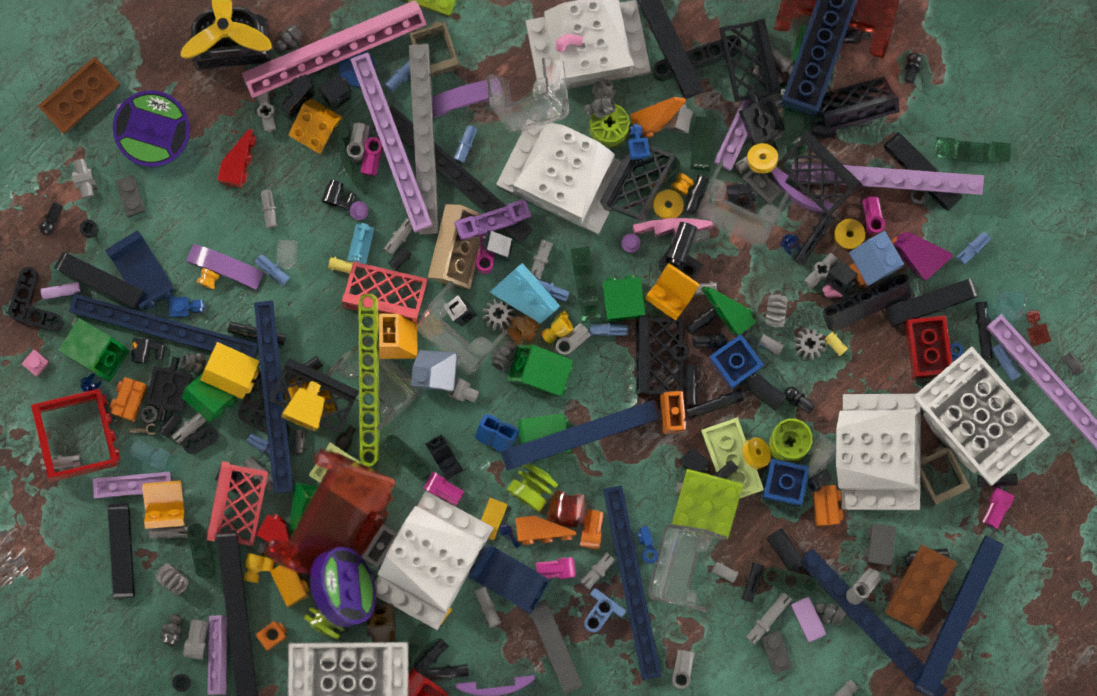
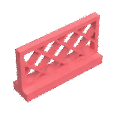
M353 261L346 291L342 299V307L359 311L358 303L360 297L377 289L381 295L378 298L379 314H399L417 324L428 279ZM356 268L364 269L367 275L358 280L355 275ZM381 273L386 279L377 284L372 276ZM396 277L401 278L404 284L397 288L391 282ZM370 278L374 286L365 290L361 282ZM388 282L393 290L384 295L379 287ZM413 282L422 283L421 289L413 292L409 285ZM357 284L362 290V293L357 296L349 294L350 289ZM407 286L411 295L402 299L397 291ZM395 293L400 301L391 304L386 298ZM366 297L364 305L367 308H371L373 300L370 297ZM414 297L417 302L416 309L408 308L405 302Z
M222 461L207 540H217V533L227 524L232 531L235 530L230 522L240 517L245 525L236 530L238 544L253 546L268 471L230 465V462ZM232 471L241 472L244 478L235 483L231 477ZM254 475L263 476L262 482L257 486H254L249 479ZM247 480L252 489L243 494L238 485ZM236 488L241 496L231 501L228 492ZM255 491L259 499L251 505L246 496ZM244 499L249 507L239 512L234 504ZM232 506L237 514L228 520L224 510ZM251 509L255 518L247 523L242 515ZM247 528L251 533L250 540L242 539L238 533Z

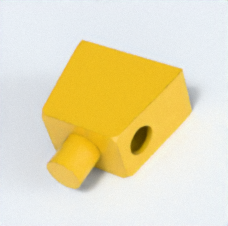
M310 381L307 390L299 388L281 414V417L315 432L319 426L325 400L317 395L321 385Z

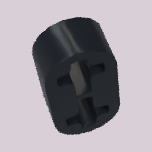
M212 427L202 428L184 439L183 449L189 454H196L217 441V431ZM206 431L214 433L212 435V440H209L207 438L201 440V438L206 436ZM198 440L200 441L195 445L194 450H192L191 448L187 449V447L189 446V441H192L193 443Z

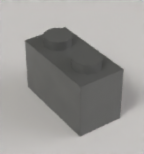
M871 524L870 528H867L866 539H869L868 547L864 549V558L867 559V564L892 565L896 526Z
M382 525L362 558L380 569L398 534Z

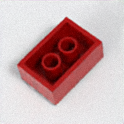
M946 315L910 319L904 323L912 380L937 377L952 364Z

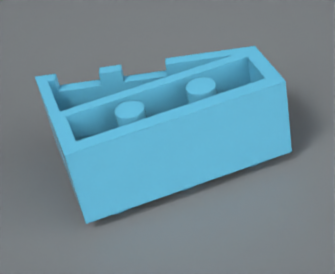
M523 263L490 291L491 294L539 323H542L560 307L557 301Z

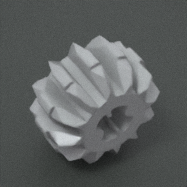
M777 294L769 296L766 314L767 325L772 327L784 326L788 301L786 296Z
M495 298L493 299L494 305L487 302L489 309L483 308V312L487 314L483 316V320H489L486 326L489 327L493 324L494 331H496L497 326H500V330L503 331V324L507 327L511 326L507 320L514 321V317L511 314L515 313L514 309H509L511 305L508 303L504 306L503 300L500 301V304H497V299ZM496 311L504 313L501 315L500 319H497V316L494 317V315H496Z
M806 328L805 334L800 331L798 332L799 337L794 338V341L798 344L793 345V349H800L796 355L799 356L803 353L802 360L809 356V360L813 361L814 355L820 358L819 352L825 351V348L821 345H825L826 341L819 340L823 335L821 333L816 336V329L810 334L809 328ZM807 341H810V344H814L811 349H809V346H805Z
M165 563L155 575L157 581L174 595H180L189 584L187 577L171 564Z

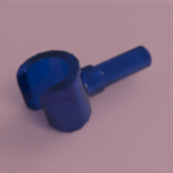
M504 524L499 526L502 536L508 534L515 548L520 547L513 536L510 525Z

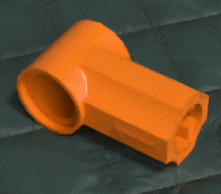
M587 510L580 547L599 550L604 512Z

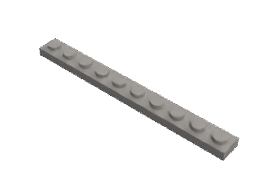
M409 45L416 180L433 225L419 231V234H439L429 45Z

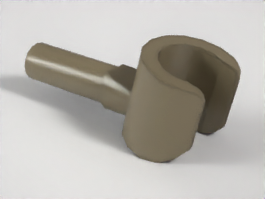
M151 423L145 428L129 429L130 434L146 433L149 436H154L156 432L150 433L148 428L156 427V425Z

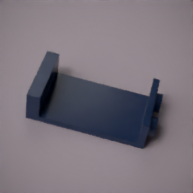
M138 230L105 250L124 281L145 291L138 304L143 311L145 309L147 311L151 310L157 305L158 301L162 299L167 300L173 296V292L176 291Z
M487 544L486 547L484 546L479 553L480 558L478 562L471 567L468 578L480 583L516 604L524 611L532 614L551 579L490 544Z

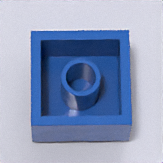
M741 334L713 353L708 359L730 390L764 366Z
M771 459L762 499L800 507L803 503L810 467Z

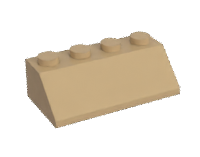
M462 205L445 206L428 278L443 284L470 289L481 236L461 240L454 222L470 216L475 217L481 215V213Z

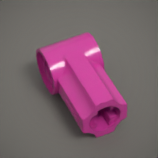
M376 137L369 138L365 143V153L360 172L371 177H377L381 154L384 151L381 141ZM378 143L379 149L375 152L370 151V145Z
M873 196L862 199L866 232L874 237L882 233L885 227L879 198ZM871 223L879 224L880 229H873Z
M481 235L476 266L478 272L485 275L493 270L495 254L485 253L484 247L481 246L483 235ZM481 261H488L490 266L482 268L480 266Z
M432 472L423 489L457 506L464 491L447 482L448 480L437 473Z
M996 487L982 522L987 526L998 529L1005 512L1008 511L1013 502L1014 495Z
M574 558L556 559L557 561L536 563L537 572L549 579L576 577Z

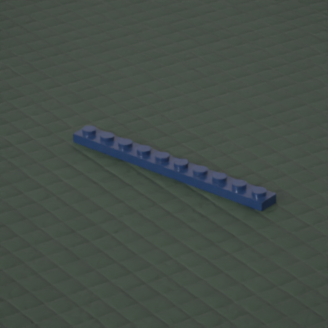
M74 294L69 312L72 314L210 352L213 351L217 342L254 359L258 350L257 343Z
M254 302L274 494L293 492L286 419L281 417L285 409L268 402L281 375L274 302ZM283 390L277 392L275 399L280 402H284Z
M622 485L605 488L603 493L642 680L661 677Z
M813 549L803 556L805 561L802 563L807 573L847 612V615L915 685L923 664L863 601L857 605L851 604L846 597L850 587ZM940 683L934 696H943L948 690Z

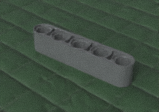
M546 599L539 601L531 616L562 690L566 695L583 688Z

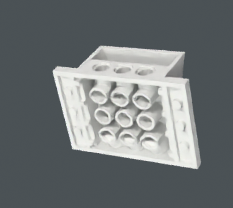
M576 0L562 3L545 11L544 17L526 20L540 94L592 85L596 81L600 82L601 79L613 81L651 73L636 0L619 3V0ZM565 34L583 36L582 46L569 44L563 52L556 50L555 42Z
M529 118L496 186L599 235L609 214V211L604 210L600 200L621 161L615 159V154L598 141L571 128L551 122H546L543 125Z
M973 347L969 348L913 397L925 411L923 416L933 433L946 447H951L954 456L959 462L973 473L978 471L990 486L1050 435Z
M843 394V411L839 412L836 434V470L838 485L842 490V510H920L921 406L913 398L916 394Z
M425 491L418 506L414 507L404 522L378 572L379 576L375 581L376 597L389 604L393 603L394 607L438 630L466 580L471 567L488 540L493 527Z
M408 643L289 644L288 696H408Z

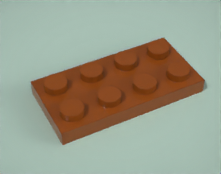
M93 57L41 102L38 107L64 135L121 85L96 57Z
M921 544L885 613L920 631L957 562Z

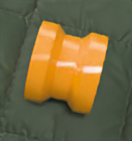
M678 173L677 180L672 182L670 186L679 194L686 196L689 187L694 185V181L688 176Z
M202 268V275L197 279L196 283L214 290V283L219 279L220 275Z

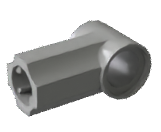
M354 123L350 143L347 146L348 157L353 163L363 161L365 143L368 140L371 128L363 123ZM355 149L361 151L359 155H352L351 153Z
M578 324L573 331L557 341L555 353L568 357L591 334L584 325ZM566 344L569 350L562 352L559 349V345Z
M868 568L847 591V600L854 605L861 603L880 582V573L875 569Z
M192 619L189 637L184 646L183 657L204 659L209 622Z
M678 650L674 673L671 679L675 689L683 690L689 685L695 653ZM679 675L684 676L686 679V683L683 686L676 683V677Z

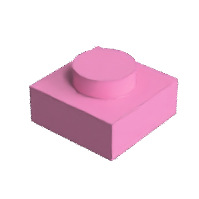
M33 350L23 361L22 365L38 377L50 362L36 350Z

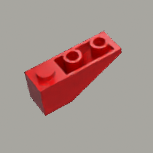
M248 129L222 160L217 179L219 184L242 188L243 183L246 184L248 177L246 168L247 165L251 164L252 160L250 151L251 147H255L256 136H254L253 130Z

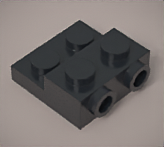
M306 74L301 75L299 78L296 77L289 84L291 97L288 96L282 103L283 106L281 108L289 121L299 113L303 103L313 98L316 94L313 80Z

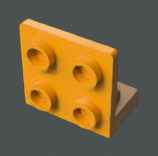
M311 98L303 103L289 132V136L320 154L333 129L341 123L343 117Z
M667 264L645 299L674 320H677L700 285L673 265Z
M181 481L142 484L145 505V529L184 526L185 508Z

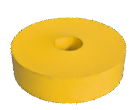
M764 143L756 144L748 152V166L757 173L771 172L777 166L778 153L771 145Z
M674 190L659 192L653 202V210L660 219L678 218L684 207L681 195ZM665 203H671L672 207L666 208Z
M845 219L835 228L834 239L839 247L845 250H854L863 243L865 229L859 221ZM846 232H852L853 237H848Z
M754 437L743 444L742 454L750 467L760 469L769 464L771 453L764 440Z

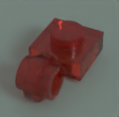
M1029 310L1026 313V319L1029 324H1033V327L1026 330L1031 347L1051 342L1046 323L1038 325V321L1041 320L1038 310Z

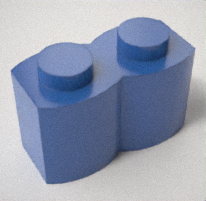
M485 414L479 423L475 438L483 444L492 445L501 452L515 445L519 430L513 425L502 423L492 415Z

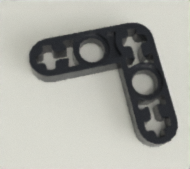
M32 267L23 268L19 274L9 306V316L17 322L55 332L61 330L64 321L60 315L30 306L39 275ZM30 271L31 274L34 275V277L29 278L28 284L31 285V288H29L26 285H21L22 282L26 284L27 278L25 277V274H29ZM20 290H28L29 294L26 299L19 298ZM18 300L21 303H26L25 306H23L22 304L20 306L22 315L18 314V316L16 317V314L13 313V311L18 310L19 304L16 303V301ZM39 312L41 314L39 322H32L31 316L33 313ZM45 318L49 320L56 318L59 324L52 327V324L46 322Z
M260 371L252 382L254 385L250 394H246L241 404L238 416L244 423L267 433V427L259 425L260 419L266 417L265 412L260 410L264 402L263 391L255 387L256 384L260 387L262 382L259 379L261 377ZM257 391L261 394V399L258 402H253L250 396L253 392ZM251 409L250 413L256 416L257 412L260 413L256 417L255 424L252 423L254 419L251 417L244 419L243 411ZM286 423V425H287V435H288V437H289V435H290V433H291V428H290V426Z

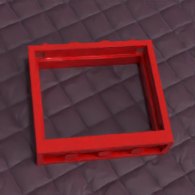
M100 389L31 405L49 483L118 466L117 460L121 458L118 448L114 449L113 446L116 437L114 430L110 431L108 424L112 423L110 413H105L104 405H107L105 394L101 395ZM96 400L110 460L55 473L41 413Z

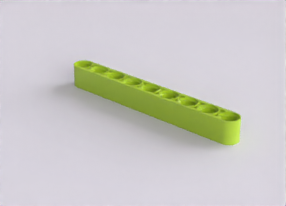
M374 294L361 296L358 303L360 461L368 467L376 464L380 458L378 298ZM366 297H370L373 300L371 308H367L364 305ZM367 316L373 319L371 327H367L364 324V319ZM366 336L373 338L374 342L371 347L364 343ZM367 355L373 357L374 362L371 366L366 365L364 361ZM366 375H371L374 378L372 385L366 384L364 380ZM366 394H371L374 397L373 404L366 403ZM367 413L374 416V422L371 424L365 420ZM366 433L374 435L373 443L366 441ZM367 452L373 453L375 457L373 462L366 460L365 455Z

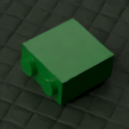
M636 275L625 276V279L617 280V277L606 278V281L602 282L607 322L637 319L639 316H645L641 277L636 278Z
M201 374L185 388L182 398L210 423L215 418L219 419L224 414L225 409L228 407L232 408L238 400L236 396L201 381Z

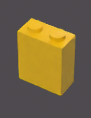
M217 342L200 380L243 399L245 394H250L254 383L251 381L256 379L260 371L257 369L259 361Z

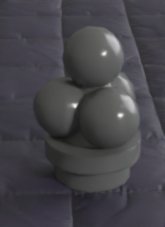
M294 24L290 27L287 26V30L281 31L279 35L281 40L275 44L277 51L283 52L286 49V45L291 49L295 48L298 43L297 40H301L300 37L303 33Z
M604 96L602 99L594 100L592 105H585L583 111L588 116L595 114L598 119H603L606 115H611V112H615V104L612 97Z
M507 340L502 348H497L494 351L492 357V366L501 371L509 368L515 359L514 354L511 352L515 347L514 342Z
M202 353L184 354L181 368L187 372H192L193 370L194 373L201 374L205 370L208 360H205V356Z
M819 602L815 605V611L818 614H823L822 620L824 623H831L834 626L842 625L847 615L843 608H838L835 603H830L826 606L824 603Z
M172 614L169 617V623L162 626L160 636L162 644L176 646L177 642L180 641L183 629L178 626L181 621L178 614Z

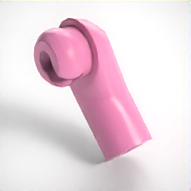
M563 35L555 42L556 50L563 52L569 44L582 46L583 36Z
M830 285L822 288L825 293L824 296L827 298L843 296Z

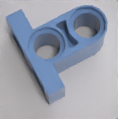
M594 588L590 596L598 602L584 622L585 629L591 633L598 632L612 612L622 618L626 610ZM603 602L608 603L610 606V610L607 613H602L599 610V605ZM589 619H597L599 626L596 629L589 628Z

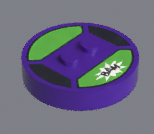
M142 91L127 98L118 108L113 120V136L119 150L131 162L149 168L162 167L175 161L184 152L189 142L190 123L184 108L175 98L160 91Z
M338 547L320 554L314 561L310 578L312 594L320 612L328 621L339 627H350L366 621L373 613L376 603L375 583L366 562L359 554L346 547Z

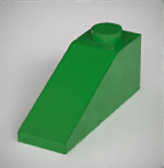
M703 286L701 288L732 335L739 336L756 323L753 318L754 313L749 307L743 306L710 287Z

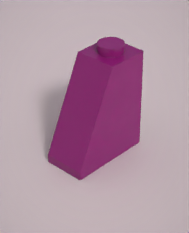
M909 232L900 234L893 243V246L916 277L924 281L930 278L953 257L952 253Z

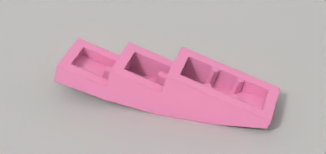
M670 218L635 224L632 229L635 235L653 230L655 237L672 232L675 236L679 222H687L698 228L697 232L712 229L713 224L712 221L699 219Z

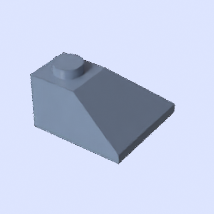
M419 350L412 369L411 386L416 389L454 391L458 353Z

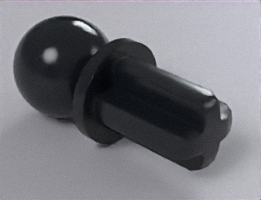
M911 53L907 57L904 76L907 84L915 82L916 74L920 70L919 66L922 58L918 53Z
M53 202L48 213L44 215L47 220L41 222L39 230L43 235H51L55 230L53 223L59 222L58 217L63 206L58 202Z
M716 333L713 336L712 334H707L706 336L694 337L692 344L695 348L707 347L712 349L713 346L722 348L727 340L722 333Z
M790 386L785 389L784 394L787 396L785 399L790 402L794 401L793 405L795 407L799 406L806 413L814 410L815 404L808 400L804 393L799 394L796 387Z

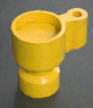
M565 310L554 318L551 328L542 331V336L547 343L552 344L557 340V337L562 338L573 331V326L568 319L569 315Z
M247 553L245 561L247 572L244 573L243 580L258 583L260 578L259 572L273 570L275 559Z

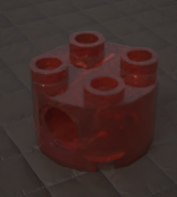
M555 491L554 495L550 497L547 521L552 522V520H555V524L564 527L577 528V524L584 527L586 522L585 513L588 506L585 495L574 494V496L566 495V492Z

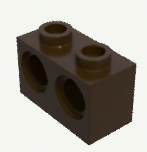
M393 603L375 605L373 613L367 619L368 637L371 636L372 643L396 642Z

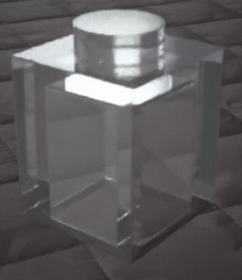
M278 240L277 264L281 268L293 269V266H298L299 244L297 240Z

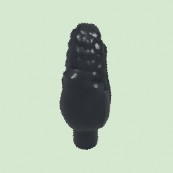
M858 29L847 30L843 43L858 44L861 40H870V32H861Z
M349 425L346 432L341 433L337 437L334 445L346 452L352 443V435L356 429Z

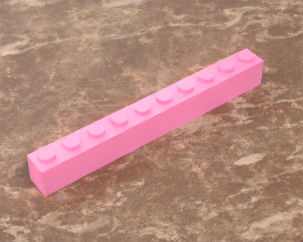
M414 0L242 72V76L251 97L254 98L285 85L296 77L299 78L301 75L311 74L427 24L419 5Z

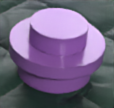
M356 201L351 205L350 215L352 218L363 220L367 217L368 207L364 202Z
M635 234L625 235L621 243L622 248L628 253L636 252L641 244L639 237Z

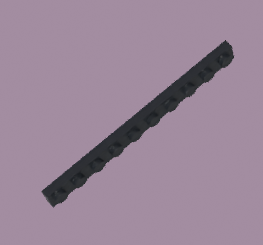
M392 105L389 109L400 139L415 151L413 123ZM434 142L436 171L484 213L506 207L503 202ZM524 221L503 228L519 244L533 231Z

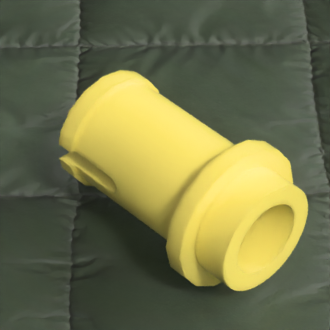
M331 257L328 268L331 271L337 270L350 274L353 262Z
M831 332L824 339L826 345L829 344L838 356H841L848 349L837 337V333Z

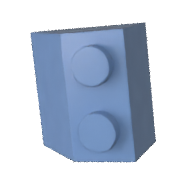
M885 231L849 252L867 286L899 270L904 265Z

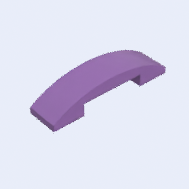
M497 78L464 85L432 97L433 118L471 104L503 97Z
M776 167L769 172L774 183L783 190L782 193L791 201L812 212L825 213L814 201L785 183L789 177L787 174ZM824 200V206L829 210L833 205Z
M522 199L507 204L506 207L455 221L454 224L460 239L465 240L485 235L487 230L494 232L526 220L532 217L526 200Z
M193 244L186 260L188 263L233 279L257 290L264 272L241 261Z
M534 676L515 677V686L477 690L476 682L456 684V688L473 695L499 696L524 688L534 681Z

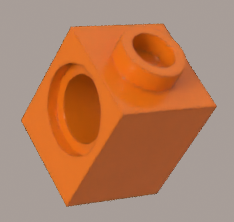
M273 621L255 635L264 648L270 651L287 638L285 633L288 631L281 622L278 624L276 621ZM272 629H276L278 632V637L275 640H270L268 637V633Z

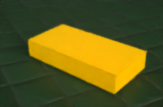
M489 498L481 521L493 527L488 539L494 541L508 504L493 498Z

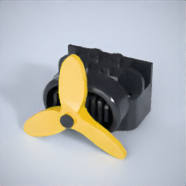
M212 0L213 9L204 11L196 17L191 26V39L181 50V57L185 59L192 58L196 70L271 61L270 49L272 44L269 40L267 18L254 14L243 7H232V0Z

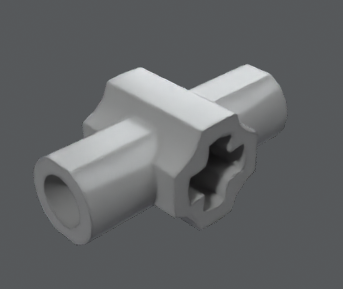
M263 93L258 95L259 108L257 112L260 120L263 122L265 133L276 131L274 122L276 113L270 103L269 94ZM264 110H268V111H269V115H268V116H265Z
M86 159L73 161L75 172L72 173L75 188L80 189L82 199L93 197L92 186L95 185L92 169L87 168Z
M830 253L822 262L818 261L812 269L813 272L804 282L813 289L820 280L827 278L828 271L839 260ZM824 268V273L819 274L818 270Z
M455 378L454 391L447 392H449L448 396L455 400L464 402L466 399L475 403L480 391L470 388V383Z

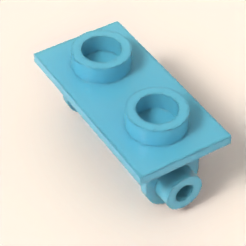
M361 223V225L356 224L348 261L362 264L367 263L374 227H369L365 223Z

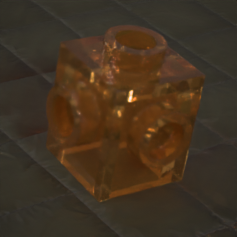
M519 314L511 321L512 325L506 330V333L517 345H520L526 340L528 342L533 340L537 336L535 332L540 326L536 320L526 314L522 317Z

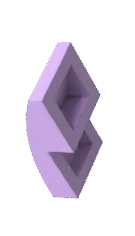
M809 597L791 604V608L800 623L808 643L826 635Z

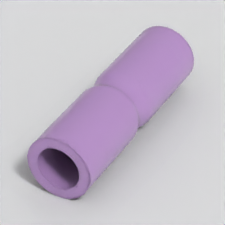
M80 282L41 289L43 300L81 293Z

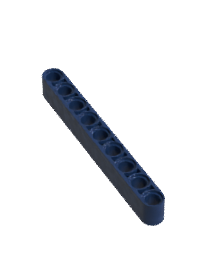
M652 400L506 449L500 453L508 471L639 427L662 417L656 400Z
M987 535L983 538L915 682L913 690L925 696H934L1004 544Z

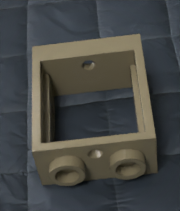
M434 22L430 24V27L424 29L420 27L409 33L412 45H417L416 41L440 33L444 35L451 59L430 65L431 78L460 69L445 22Z
M944 446L938 447L933 450L934 454L928 457L926 454L920 456V481L933 506L970 489L950 446L944 448ZM945 455L960 485L935 496L921 466Z

